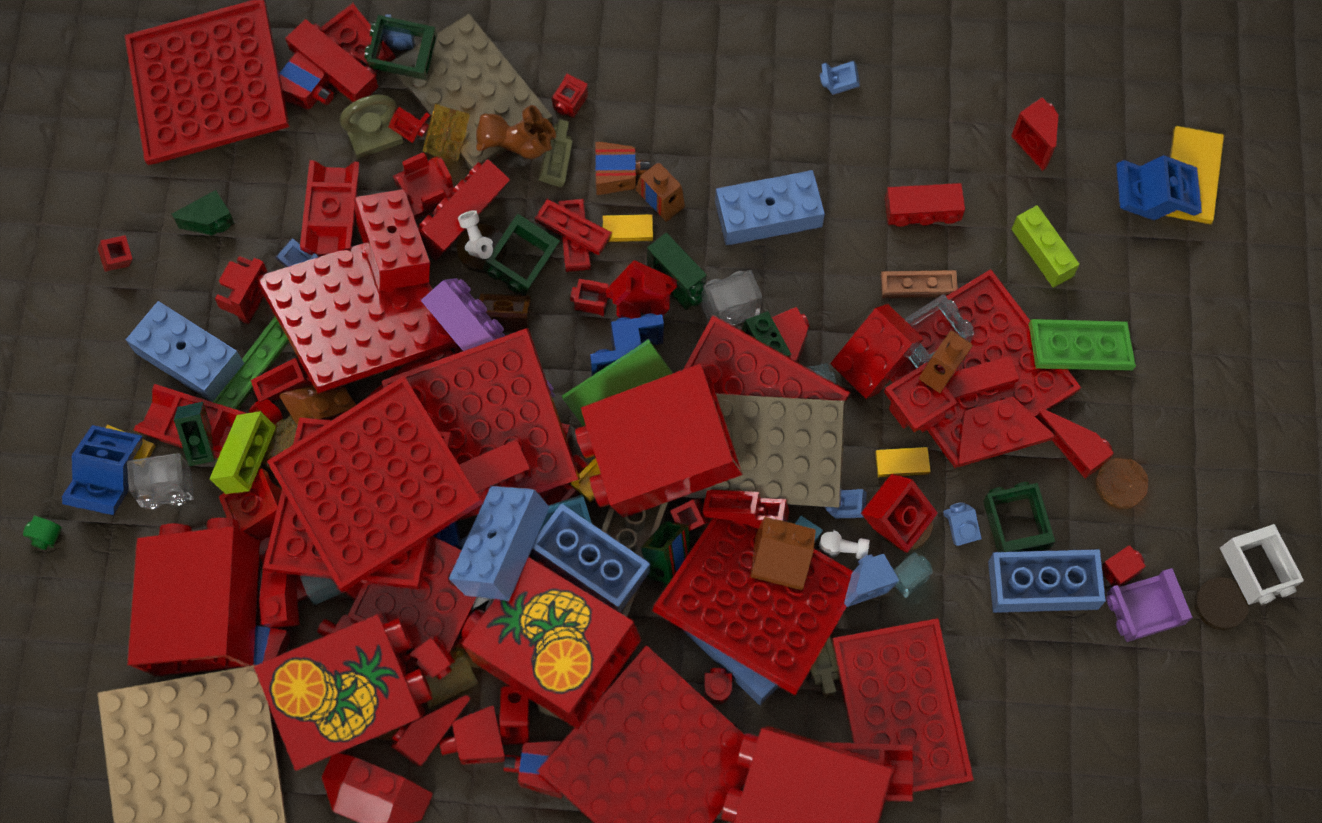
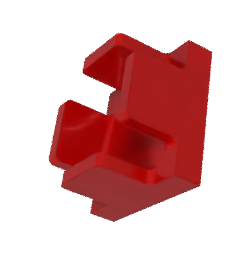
M424 152L403 161L404 170L393 176L398 190L404 189L414 219L433 212L445 197L450 200L448 196L454 188L452 177L442 158L437 156L427 160Z
M239 256L236 260L237 263L232 261L228 263L219 279L220 285L232 289L229 298L217 294L215 301L220 309L236 315L239 321L249 325L264 298V294L257 283V276L266 274L268 271L263 261L257 258L251 261Z
M634 260L606 289V297L613 299V304L617 305L616 315L619 318H641V312L664 316L669 311L670 293L677 287V280Z
M928 362L884 389V393L891 401L890 412L903 429L909 426L914 433L919 429L923 433L942 421L945 413L956 407L958 403L946 386L939 393L919 380Z
M261 468L256 474L250 491L231 494L223 493L219 496L226 517L239 521L241 531L248 535H254L261 541L271 536L282 489L273 484L268 473Z

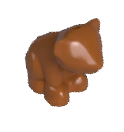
M534 105L525 108L522 111L523 119L513 126H509L500 115L482 114L476 130L477 151H483L487 148L499 146L507 151L519 154L523 158L535 159L552 149L550 144L551 140L556 138V132L549 120L543 118L539 109Z

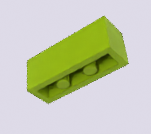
M1038 205L1018 215L1011 230L1051 286L1054 288L1074 277L1080 264Z
M261 411L236 416L209 478L225 494L250 491L276 429V426Z

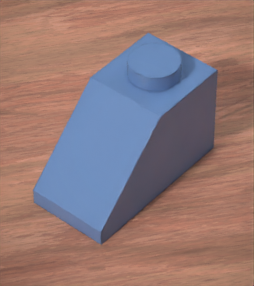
M871 554L859 560V566L851 574L844 601L846 607L886 594L899 582L884 554L875 557Z

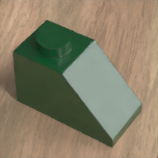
M216 190L172 213L179 229L208 235L225 232L231 225L235 224L229 210Z
M204 402L177 407L174 422L188 466L215 461L211 425Z

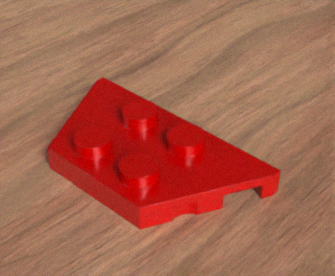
M1014 397L968 409L963 414L957 465L958 467L1051 441L1054 435Z

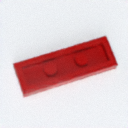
M549 199L545 201L535 217L536 223L599 256L612 237V232Z
M583 199L559 201L560 206L585 218ZM562 236L566 272L591 270L589 250Z
M1011 356L956 371L946 384V387L955 399H960L1018 382L1019 376Z

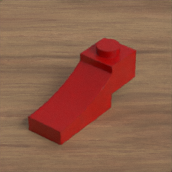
M707 490L703 514L706 518L735 521L759 529L764 516L787 522L789 508L786 499L760 498L759 492Z

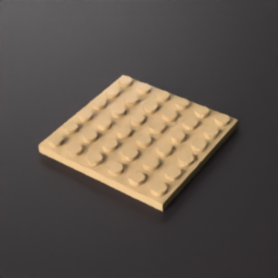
M253 666L98 693L114 823H287L271 710Z

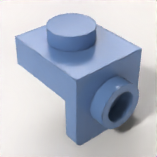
M386 30L383 39L389 48L397 50H411L414 48V35Z
M854 61L833 68L827 63L822 64L823 73H820L821 83L832 94L860 86L857 64Z
M293 238L275 257L285 268L318 258L315 253L310 255L300 250V244Z
M863 489L841 490V507H825V509L835 519L863 518L861 512L866 507L867 492Z
M955 503L950 506V509L943 511L944 516L949 521L953 543L956 546L981 539L974 508L965 503Z

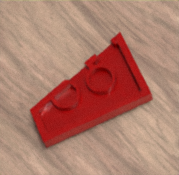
M352 3L321 28L330 39L332 37L341 44L343 50L347 53L349 51L352 52L359 59V62L369 66L367 60L364 59L366 46L371 45L372 36H370L371 25ZM383 41L378 60L391 62L396 57Z

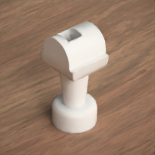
M468 211L458 217L459 224L462 228H467L470 239L466 243L465 251H468L474 257L489 258L493 253V242L491 239L481 235L476 225L479 222L477 211Z
M835 530L833 532H826L821 536L819 550L822 554L829 556V558L838 556L840 552L856 553L857 559H862L868 555L869 539L860 538L858 543L844 540Z

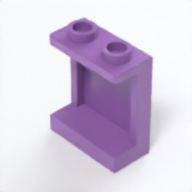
M1172 568L1164 570L1158 576L1122 587L1118 585L1113 586L1107 592V604L1110 610L1115 612L1118 632L1121 636L1124 635L1126 642L1185 625L1192 619Z

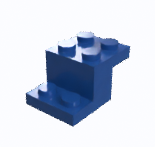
M1165 155L1142 166L1125 160L1116 164L1120 209L1152 220H1157L1176 210L1193 216L1202 213L1197 167Z
M650 313L641 316V318L630 319L629 317H622L611 322L613 351L601 349L594 354H590L591 375L593 376L648 339L652 345L663 344V316Z
M92 425L72 454V482L62 495V504L114 515L133 485V458L142 446V436Z

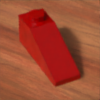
M1045 409L1041 410L1036 417L1053 433L1054 438L1052 441L1085 479L1105 465L1114 454L1110 443L1089 429Z
M263 569L259 596L261 625L274 629L300 625L295 575L267 572Z
M467 695L461 696L408 723L405 727L403 725L400 726L392 736V739L395 741L391 747L416 766H422L471 698Z

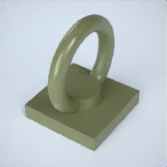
M371 95L363 97L351 103L340 114V125L347 132L357 159L403 143L402 136L388 127L394 112L397 110L395 101L389 96Z

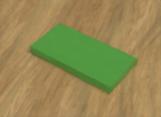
M1031 319L1029 322L1036 368L1133 370L1136 367L1128 322Z
M648 339L562 395V397L580 423L585 426L581 407L673 373Z

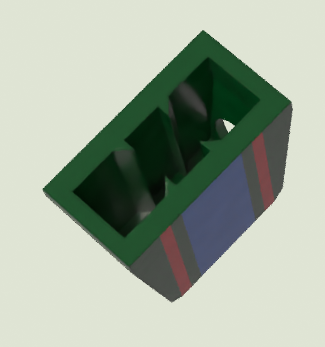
M665 521L641 546L644 560L650 563L649 578L664 582L665 588L690 553L689 526L686 524Z

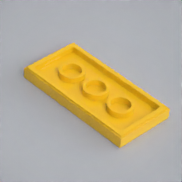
M1175 126L1170 158L1197 167L1202 213L1193 216L1176 210L1165 216L1212 224L1224 135Z

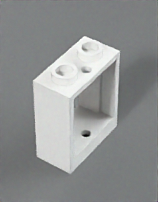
M1275 524L1234 537L1220 547L1248 605L1258 601L1261 605L1273 601L1278 594H1281L1282 598L1295 593L1297 591L1295 587L1304 581ZM1262 545L1281 582L1279 585L1262 590L1243 553L1245 550Z

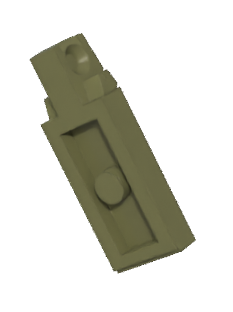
M559 119V122L555 124L556 138L551 140L550 145L552 149L543 153L538 181L557 187L564 185L573 141L570 140V136L566 135L569 122Z
M830 637L810 669L814 684H821L824 698L835 696L836 689L833 681L839 679Z

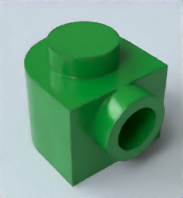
M34 515L32 521L26 524L23 536L32 541L31 545L46 550L47 547H54L62 527L52 521Z

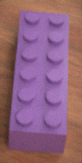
M462 279L443 280L421 301L463 351L505 336L502 333L504 331L502 325L496 319L491 320L486 314V306L479 299L475 300L469 293L471 291L470 287ZM547 381L548 386H549V389H550V392H551V395H552V398H554L555 395H554V393L552 392V391L554 390V388H553L552 385Z

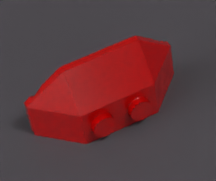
M340 753L331 756L321 777L333 812L358 823H415L421 821L433 797V793L404 777L356 757Z

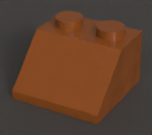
M310 385L281 393L279 396L297 426L300 417L332 421L356 406L347 389L342 386L317 393L314 386Z
M764 516L755 537L750 577L802 590L814 551L816 529Z

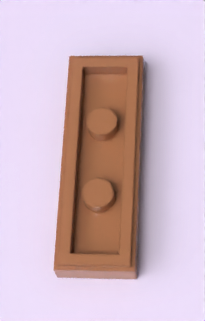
M956 270L881 272L882 298L946 297L958 289Z

